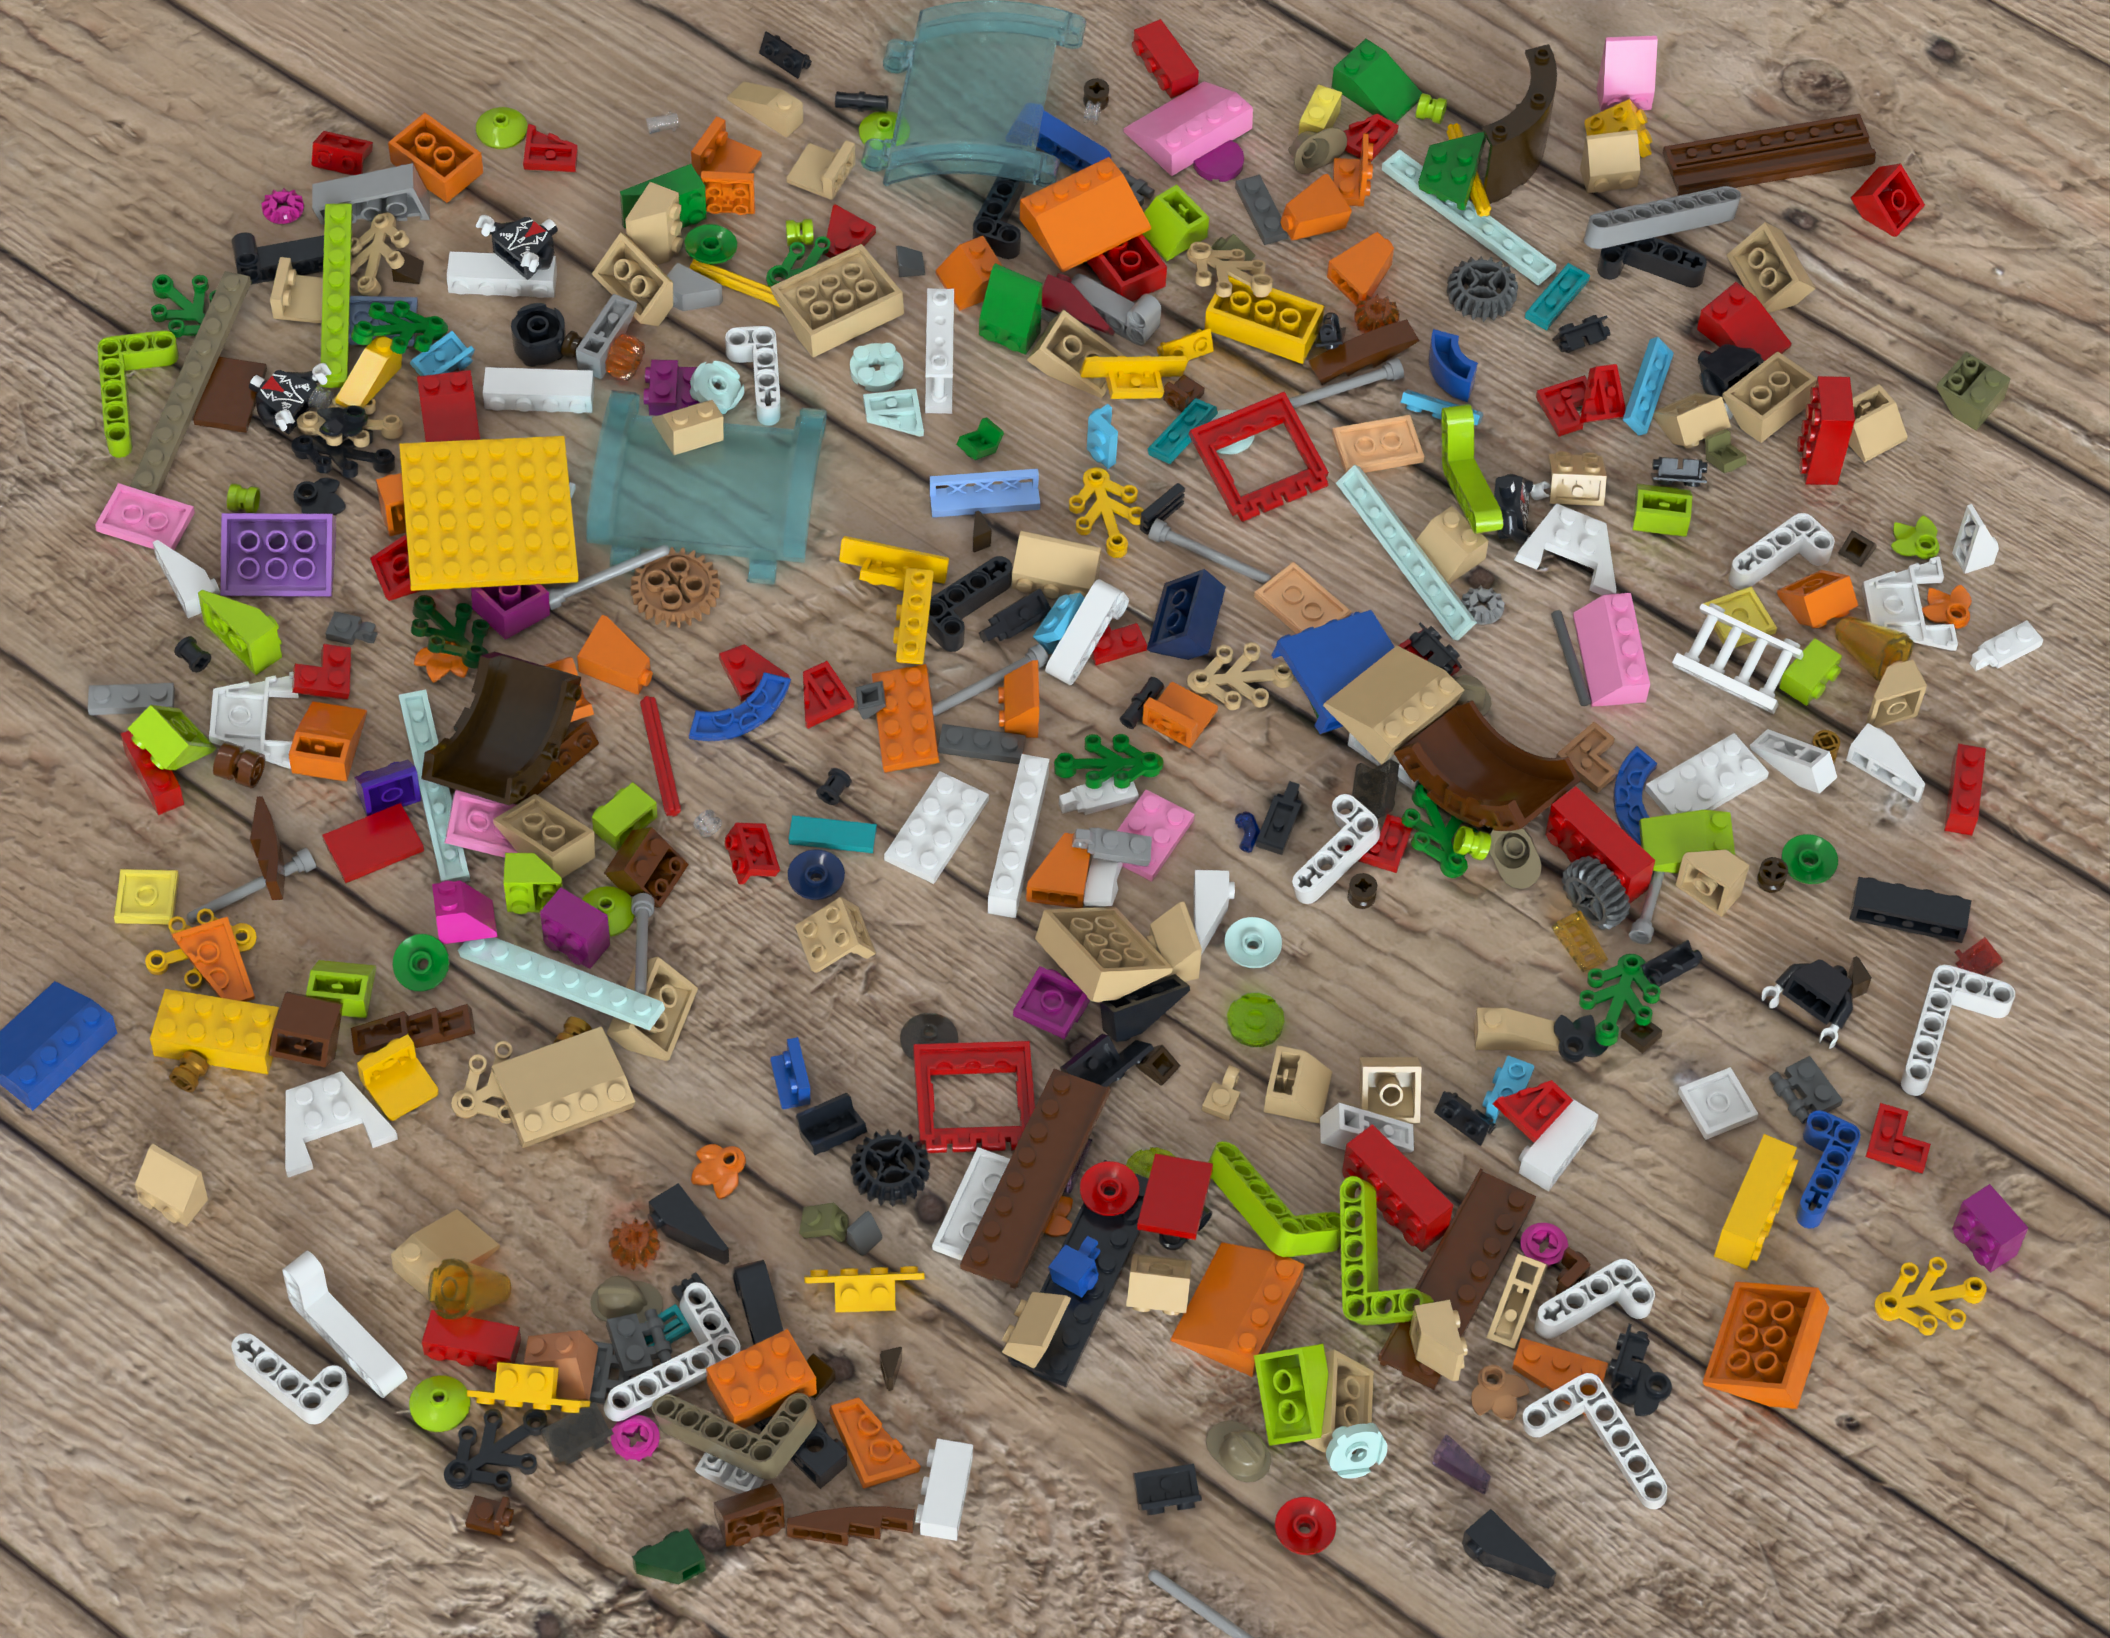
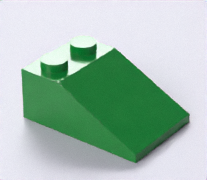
M1366 38L1333 69L1331 88L1342 92V95L1372 115L1379 114L1393 123L1399 121L1419 102L1422 94L1390 55Z
M692 164L620 191L621 216L624 229H626L627 216L650 182L679 193L682 228L698 224L707 219L705 185Z
M995 263L992 267L979 318V335L988 341H994L1012 351L1026 355L1041 333L1043 283Z

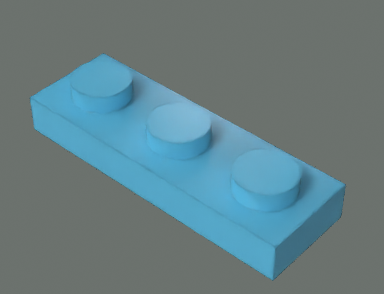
M1408 389L1403 392L1400 402L1407 404L1406 408L1411 411L1422 412V409L1430 411L1432 416L1441 419L1442 408L1459 406L1458 404ZM1472 409L1474 425L1477 426L1481 423L1484 412Z

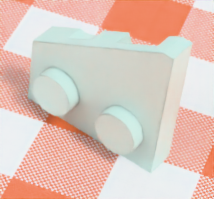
M916 389L863 394L864 409L868 423L919 437L924 436Z

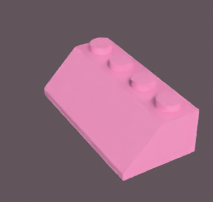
M1631 593L1603 595L1573 613L1591 707L1645 703L1649 692L1650 680Z

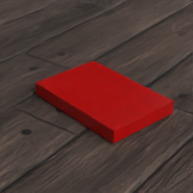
M401 803L322 835L323 841L345 884L424 851V846Z
M1155 1153L1137 1223V1230L1196 1240L1213 1172V1163Z

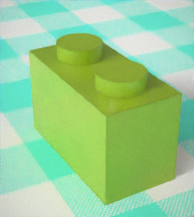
M1816 638L1802 651L1804 655L1802 660L1796 658L1784 671L1779 687L1805 706L1813 698L1817 700L1824 692L1827 682L1829 680L1831 682L1835 681L1842 669L1839 667L1842 655Z
M632 782L626 788L618 790L613 799L605 806L601 805L595 810L592 816L593 831L614 850L618 851L632 830L643 829L658 817L657 802Z

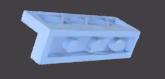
M1038 469L930 476L929 497L932 517L974 515L978 510L982 514L1040 510ZM1023 479H1032V482L1020 483L1019 481ZM996 481H1002V482H1003V483H1001V484H995V485L992 484L993 482H996ZM968 483L976 484L974 486H965ZM940 485H948V486H949V487H947V488H939V489H936V486H940Z

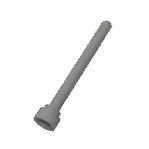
M1394 358L1386 361V364L1382 365L1381 369L1289 398L1293 408L1378 380L1391 379L1396 381L1404 378V370L1400 360Z
M1158 518L1150 529L1148 538L1158 543L1160 541L1166 542L1167 540L1263 584L1271 579L1269 574L1171 531V527L1167 526L1168 523Z
M661 545L563 588H560V586L546 588L549 592L551 610L561 607V603L566 601L565 598L668 555L669 547Z
M1037 644L1028 649V653L1025 654L1024 658L934 704V716L1004 681L1005 675L1032 660H1038V668L1047 665L1049 658L1041 644Z
M306 847L295 852L296 856L292 857V861L284 864L285 877L296 871L307 873L316 868L314 859ZM262 875L189 912L187 920L194 923L197 921V913L201 909L207 908L214 913L266 887V879ZM208 914L202 915L200 919L208 916Z
M1653 871L1641 916L1632 924L1629 933L1630 939L1636 943L1648 944L1652 940L1654 928L1652 927L1651 919L1665 872Z
M639 893L632 898L631 911L637 917L635 991L645 995L647 989L648 918L654 913L655 901L651 895Z
M1151 1570L1148 1577L1150 1581L1232 1638H1254L1158 1570Z

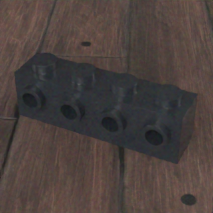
M1858 877L1849 920L1962 943L1968 927L1972 900L1964 899L1958 895L1935 893L1929 889L1911 888L1900 883L1882 882L1871 877Z

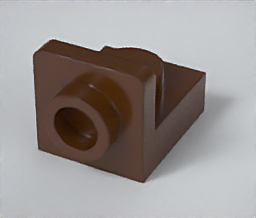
M1183 374L1174 384L1171 382L1165 384L1164 401L1170 407L1183 412L1195 398L1200 399L1204 395L1205 388Z
M1567 1247L1563 1253L1561 1263L1566 1268L1561 1271L1556 1279L1558 1281L1556 1295L1584 1280L1589 1274L1591 1264L1587 1258L1570 1247Z
M475 1495L465 1522L466 1528L501 1537L505 1526L510 1527L514 1516V1509H511L509 1497L503 1496L500 1502Z

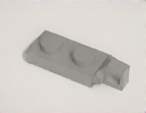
M1102 828L1076 829L1073 835L1072 847L1087 849V853L1093 854L1092 858L1148 866L1151 861L1152 837Z

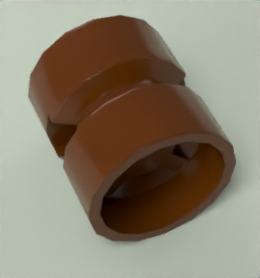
M226 741L221 745L215 757L213 774L228 781L235 778L237 784L252 789L258 784L263 774L266 760L265 755L251 749L244 751L242 746Z

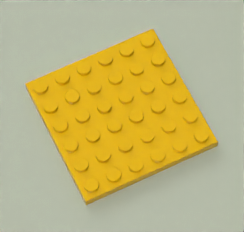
M564 436L399 443L411 591L578 582Z

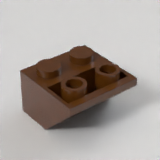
M652 827L630 832L604 874L619 889L632 897L639 893L651 895L655 901L654 907L661 908L689 864Z
M287 991L273 1026L269 1056L326 1068L336 1056L343 1003Z
M773 1483L714 1502V1515L726 1547L731 1545L742 1546L753 1538L762 1535L772 1536L785 1528L784 1502Z

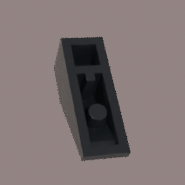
M1174 974L1154 981L1117 1000L1100 1002L1103 1031L1116 1042L1127 1041L1131 1037L1142 1034L1190 991V985Z
M679 1183L649 1201L650 1213L647 1216L656 1230L660 1228L666 1237L725 1265L729 1262V1248Z
M1492 1509L1464 1532L1462 1545L1467 1555L1472 1559H1478L1484 1566L1548 1589L1553 1586L1556 1572Z

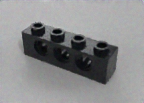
M775 1414L753 1425L762 1432ZM817 1419L814 1429L790 1460L821 1489L847 1467V1449L837 1438L833 1440L826 1433L823 1424ZM812 1446H819L822 1448L818 1452H811L808 1450V1448Z

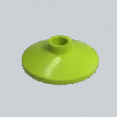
M497 107L484 112L479 117L476 123V134L479 140L488 147L507 149L522 142L527 134L528 125L525 117L519 111L508 107Z
M891 111L874 112L865 117L859 126V137L862 143L867 148L881 153L894 152L901 149L907 144L911 134L908 121L900 114Z
M598 887L588 892L582 898L586 903L608 915L610 937L623 933L634 921L635 915L631 911L632 898L628 893L617 887ZM604 905H610L609 908H602Z
M438 1375L423 1380L415 1387L410 1396L409 1409L413 1420L423 1429L432 1432H445L456 1428L465 1420L469 1413L471 1402L470 1397H467V1388L459 1380L450 1376ZM438 1396H443L444 1400L441 1402L434 1401V1398Z

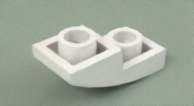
M1098 858L1092 859L1086 881L1084 906L1106 907L1113 905L1118 892L1117 878L1123 865L1122 862Z
M706 1452L695 1468V1471L701 1476L738 1494L759 1488L764 1479Z

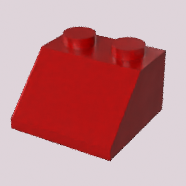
M1901 163L1879 166L1850 197L1864 220L1893 237L1898 236L1925 206Z

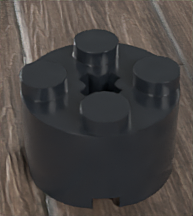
M533 303L520 308L517 311L516 317L511 322L513 348L516 355L529 367L545 365L562 359L564 356L561 353V349L566 337L564 317L561 312L556 308L554 310L548 308L543 303Z

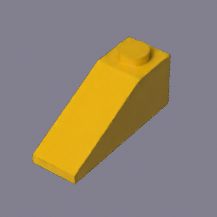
M384 335L376 336L371 344L364 349L335 398L336 404L345 408L352 405L364 408L401 369L402 354H397L390 348L393 339Z

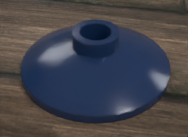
M814 849L805 851L796 856L788 868V881L791 888L798 895L811 900L831 897L840 890L845 879V870L842 862L834 854L825 850ZM819 878L821 880L813 881L812 879Z

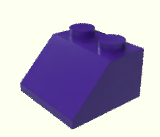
M408 759L401 762H393L386 767L374 771H365L361 775L354 777L356 791L366 816L399 803L405 807L421 801L417 770Z

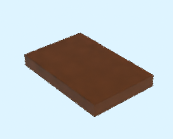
M219 356L193 418L194 425L247 433L256 406L257 396L256 392L249 389V384L255 375L265 378L267 365L265 363Z

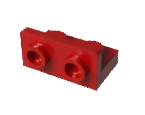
M323 131L313 142L311 164L313 167L348 175L363 174V162L372 152L373 142Z
M736 822L725 837V848L729 852L732 871L736 875L738 884H745L750 876L776 877L780 867L767 825L765 823Z

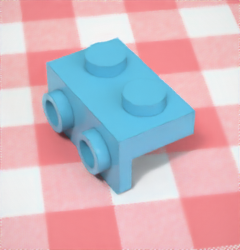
M451 331L431 345L428 352H422L413 358L410 365L420 376L450 373L458 368L461 371L472 363L473 360L471 358L475 349L472 346L467 348L456 334Z
M1106 404L1101 409H1095L1088 417L1087 450L1096 462H1101L1107 469L1116 464L1118 431L1111 425L1112 407L1109 404Z
M1081 593L1065 594L1059 597L1033 635L1048 654H1053L1084 601L1085 597Z
M1507 1056L1503 1068H1497L1492 1081L1495 1087L1493 1091H1487L1482 1107L1487 1108L1485 1115L1493 1118V1123H1496L1500 1113L1493 1105V1102L1498 1097H1506L1526 1089L1534 1071L1533 1064Z

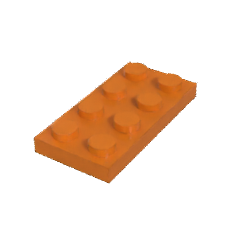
M923 664L873 673V683L879 681L884 683L886 707L876 713L884 772L940 763L927 665Z

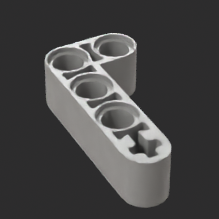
M1076 274L1072 278L1071 283L1080 290L1116 334L1136 345L1142 346L1159 328L1161 305L1152 295L1143 294L1136 303H1133L1085 275Z

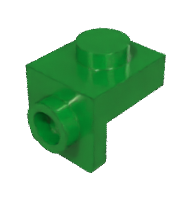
M986 417L981 420L976 431L960 436L956 445L968 457L978 460L996 453L1004 431Z

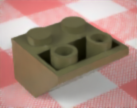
M1965 352L1941 379L1936 388L1953 417L1977 431L2005 398L2011 378Z

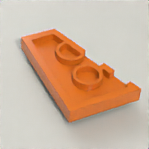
M228 917L171 934L173 940L219 998L244 1002L255 999Z
M1521 1338L1512 1369L1541 1388L1546 1387L1553 1392L1585 1373L1597 1375L1603 1383L1608 1363ZM1587 1384L1580 1391L1586 1396H1591L1596 1393L1597 1389L1593 1385ZM1562 1400L1566 1404L1570 1405V1403L1567 1400Z
M859 1397L830 1406V1415L847 1449L848 1456L863 1489L920 1471L921 1466L915 1459L911 1460L902 1450L903 1446L896 1438L892 1439L882 1428V1422Z

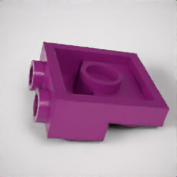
M651 359V367H645V383H650L649 388H644V404L649 405V415L659 416L699 404L700 402L693 399L690 395V380L697 367H679L678 360Z
M1039 966L1015 1006L1013 1016L1065 1040L1075 1022L1078 1023L1091 1000L1087 998V995L1072 980L1063 977L1056 970L1045 969Z

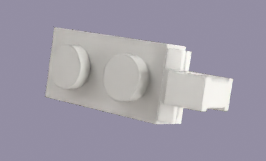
M2026 620L1980 645L1978 651L1972 654L1970 665L1975 671L1989 664L1992 667L1996 666L1998 669L2039 648L2043 643V639Z
M1111 777L1097 789L1088 788L1086 784L1070 789V792L1059 796V806L1062 814L1077 810L1078 813L1084 812L1085 815L1136 802L1139 800V794L1134 781L1131 782L1129 787L1120 789L1115 787L1114 777Z

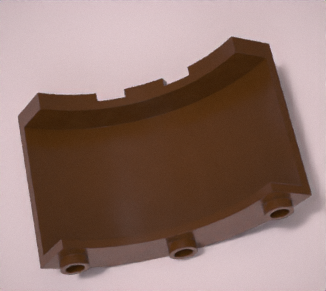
M1473 700L1454 705L1393 752L1413 782L1418 780L1429 791L1427 796L1438 806L1464 822L1476 827H1481L1482 825L1493 827L1494 831L1522 829L1581 781L1568 756L1562 758L1542 757L1515 746L1488 723Z

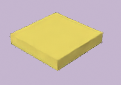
M1752 586L1703 603L1707 606L1710 603L1716 604L1725 609L1724 614L1768 635L1776 633V625ZM1717 621L1714 630L1724 644L1732 627ZM1741 633L1734 648L1757 639Z
M120 869L114 914L115 923L168 925L175 913L179 880L178 870Z

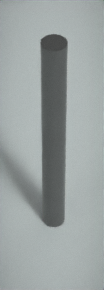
M1556 610L1551 613L1570 675L1580 705L1588 706L1591 700L1562 611Z

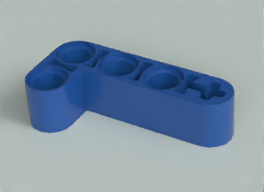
M1028 104L1023 108L1005 140L1008 147L1017 152H1024L1031 143L1077 172L1107 157L1112 158L1106 148L1033 104Z
M1821 1110L1814 1111L1808 1116L1803 1131L1804 1141L1808 1145L1823 1151L1796 1212L1798 1223L1808 1229L1815 1228L1822 1222L1856 1152L1861 1136L1860 1130L1854 1124ZM1813 1127H1819V1128H1821L1823 1131H1818V1130L1814 1129ZM1840 1139L1848 1140L1850 1143H1844ZM1829 1162H1835L1839 1166H1833ZM1818 1185H1824L1828 1189H1822ZM1812 1202L1817 1205L1813 1211L1809 1210Z

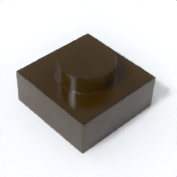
M1635 1019L1621 1031V1038L1642 1054L1662 1037V1030L1651 1022L1643 1026L1637 1024Z

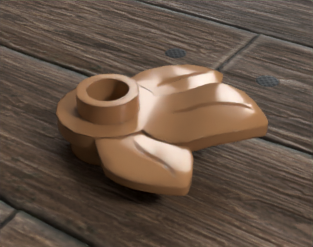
M1489 1365L1481 1369L1478 1374V1386L1472 1391L1471 1403L1475 1413L1479 1416L1492 1410L1501 1419L1513 1420L1517 1413V1398L1527 1396L1530 1391L1526 1382L1518 1375L1506 1374L1501 1367ZM1493 1378L1497 1381V1384H1490L1487 1382V1379Z

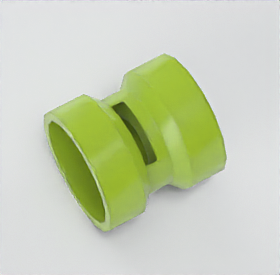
M1422 93L1415 117L1422 120L1429 118L1433 123L1441 124L1447 107V99H1432L1429 94Z
M804 219L802 222L786 220L787 247L794 242L814 245L812 219Z
M232 483L227 494V509L229 511L244 509L246 513H257L261 497L260 488L250 486L246 489L240 484Z
M1461 826L1455 835L1453 850L1457 854L1466 855L1468 853L1474 859L1484 860L1490 850L1491 835L1483 831L1476 833L1470 827Z

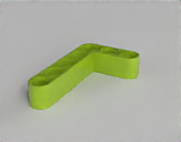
M162 330L103 338L98 343L104 434L108 451L116 458L126 457L131 453L133 447L126 371L169 366L176 363L179 359V352L175 335L170 331Z
M1470 404L1442 408V468L1445 478L1474 534L1502 530L1503 517L1501 509L1474 459V416Z
M1226 1141L1217 1142L1208 1163H1213L1212 1180L1273 1253L1282 1257H1294L1334 1252L1339 1249L1341 1245L1340 1213L1323 1212L1294 1216L1235 1145Z
M1347 1177L1340 1185L1343 1314L1349 1320L1366 1326L1412 1321L1413 1303L1417 1298L1420 1299V1305L1433 1303L1434 1300L1428 1294L1412 1288L1379 1291L1376 1190L1372 1184L1359 1177ZM1361 1186V1193L1355 1198V1191ZM1362 1215V1222L1356 1227L1355 1222ZM1362 1245V1253L1356 1257V1250ZM1363 1274V1282L1357 1286V1279ZM1389 1301H1392L1391 1310L1385 1313V1306ZM1364 1304V1311L1358 1316V1308Z

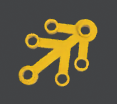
M1090 468L1083 475V489L1078 495H1074L1069 499V510L1075 514L1082 513L1085 510V503L1093 493H1095L1097 499L1085 517H1080L1076 520V532L1080 535L1090 534L1092 525L1101 514L1109 536L1106 541V552L1113 558H1121L1128 551V540L1119 533L1113 512L1128 519L1133 525H1140L1141 513L1144 510L1138 506L1129 508L1109 498L1106 491L1121 497L1123 502L1131 504L1137 500L1138 490L1133 485L1123 487L1111 481L1108 472L1102 468ZM1126 493H1132L1134 495L1128 496L1126 495ZM1074 503H1080L1081 505H1080V506H1075V505H1073V504H1074ZM1138 514L1140 517H1133L1132 515ZM1085 524V525H1087L1088 527L1083 528V527H1080V525Z
M204 908L197 913L199 925L208 923L200 920L204 914L211 916L208 922L218 920L210 909ZM179 916L171 918L168 924L171 934L192 928L186 925L185 920ZM175 922H180L183 924V927L180 930H174L172 925ZM245 923L231 925L239 952H246L252 949L257 939L253 927ZM239 933H245L247 938L244 941H239L236 936ZM181 949L167 953L161 950H153L146 956L145 963L147 970L151 974L162 975L168 970L169 964L187 960L188 957ZM154 957H161L163 959L159 965H154L151 961ZM195 966L193 970L185 974V985L190 989H197L201 986L202 975ZM192 975L199 978L195 984L188 982V978Z
M1933 1257L1929 1261L1928 1272L1915 1294L1902 1297L1908 1284L1914 1282L1919 1273V1269L1914 1263L1907 1262L1902 1265L1899 1279L1891 1292H1883L1877 1296L1874 1308L1881 1319L1893 1321L1900 1318L1918 1328L1923 1335L1928 1336L1934 1334L1938 1326L1935 1317L1946 1322L1954 1330L1961 1329L1966 1321V1315L1962 1310L1953 1309L1950 1311L1937 1304L1938 1302L1963 1298L1968 1303L1976 1304L1983 1300L1987 1287L1982 1279L1970 1277L1962 1285L1931 1291L1938 1277L1943 1276L1947 1268V1263L1943 1258ZM1938 1264L1942 1269L1936 1270L1932 1265ZM1910 1270L1914 1275L1909 1276L1904 1271ZM1970 1285L1977 1286L1979 1290H1973ZM1885 1302L1892 1303L1895 1307L1890 1308ZM1918 1307L1931 1315L1921 1317L1909 1310V1308ZM1956 1316L1960 1318L1961 1322H1955L1951 1317ZM1929 1322L1933 1327L1927 1328L1923 1323Z

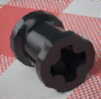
M192 636L183 638L174 650L175 655L183 658L189 664V669L196 673L204 670L212 658L209 652L203 651L197 645L196 639Z
M831 768L828 772V779L824 785L818 787L816 794L823 802L835 806L840 801L839 796L845 788L851 785L852 780L843 770Z

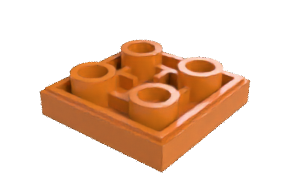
M701 171V180L705 185L706 212L712 214H755L754 173Z

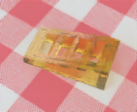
M1581 910L1558 920L1551 927L1582 972L1608 961L1606 954ZM1574 926L1577 930L1570 933L1568 929ZM1581 935L1583 939L1575 942L1573 938ZM1585 944L1590 947L1582 952L1579 950V947ZM1594 953L1596 958L1586 962L1584 957Z

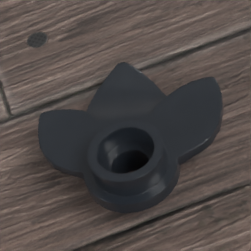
M352 405L345 409L331 407L317 410V414L326 420L319 428V431L325 435L337 436L342 433L347 437L356 436L362 432V427L368 423L366 411L360 406Z
M320 478L314 483L304 481L298 484L294 490V501L297 505L301 506L302 514L337 515L346 509L344 501L335 494L340 485L338 480Z
M1560 1015L1555 1022L1554 1033L1560 1041L1558 1045L1559 1053L1562 1058L1569 1062H1579L1585 1056L1598 1057L1609 1047L1603 1046L1596 1041L1595 1022L1592 1015L1580 1017L1573 1023L1566 1016ZM1568 1047H1574L1577 1052L1569 1050Z
M1642 1363L1636 1385H1633L1631 1389H1626L1620 1383L1612 1392V1396L1621 1404L1634 1405L1636 1416H1647L1654 1413L1658 1408L1659 1402L1667 1399L1672 1390L1671 1381L1665 1374L1653 1372L1646 1363ZM1657 1385L1661 1388V1391H1655L1651 1386Z

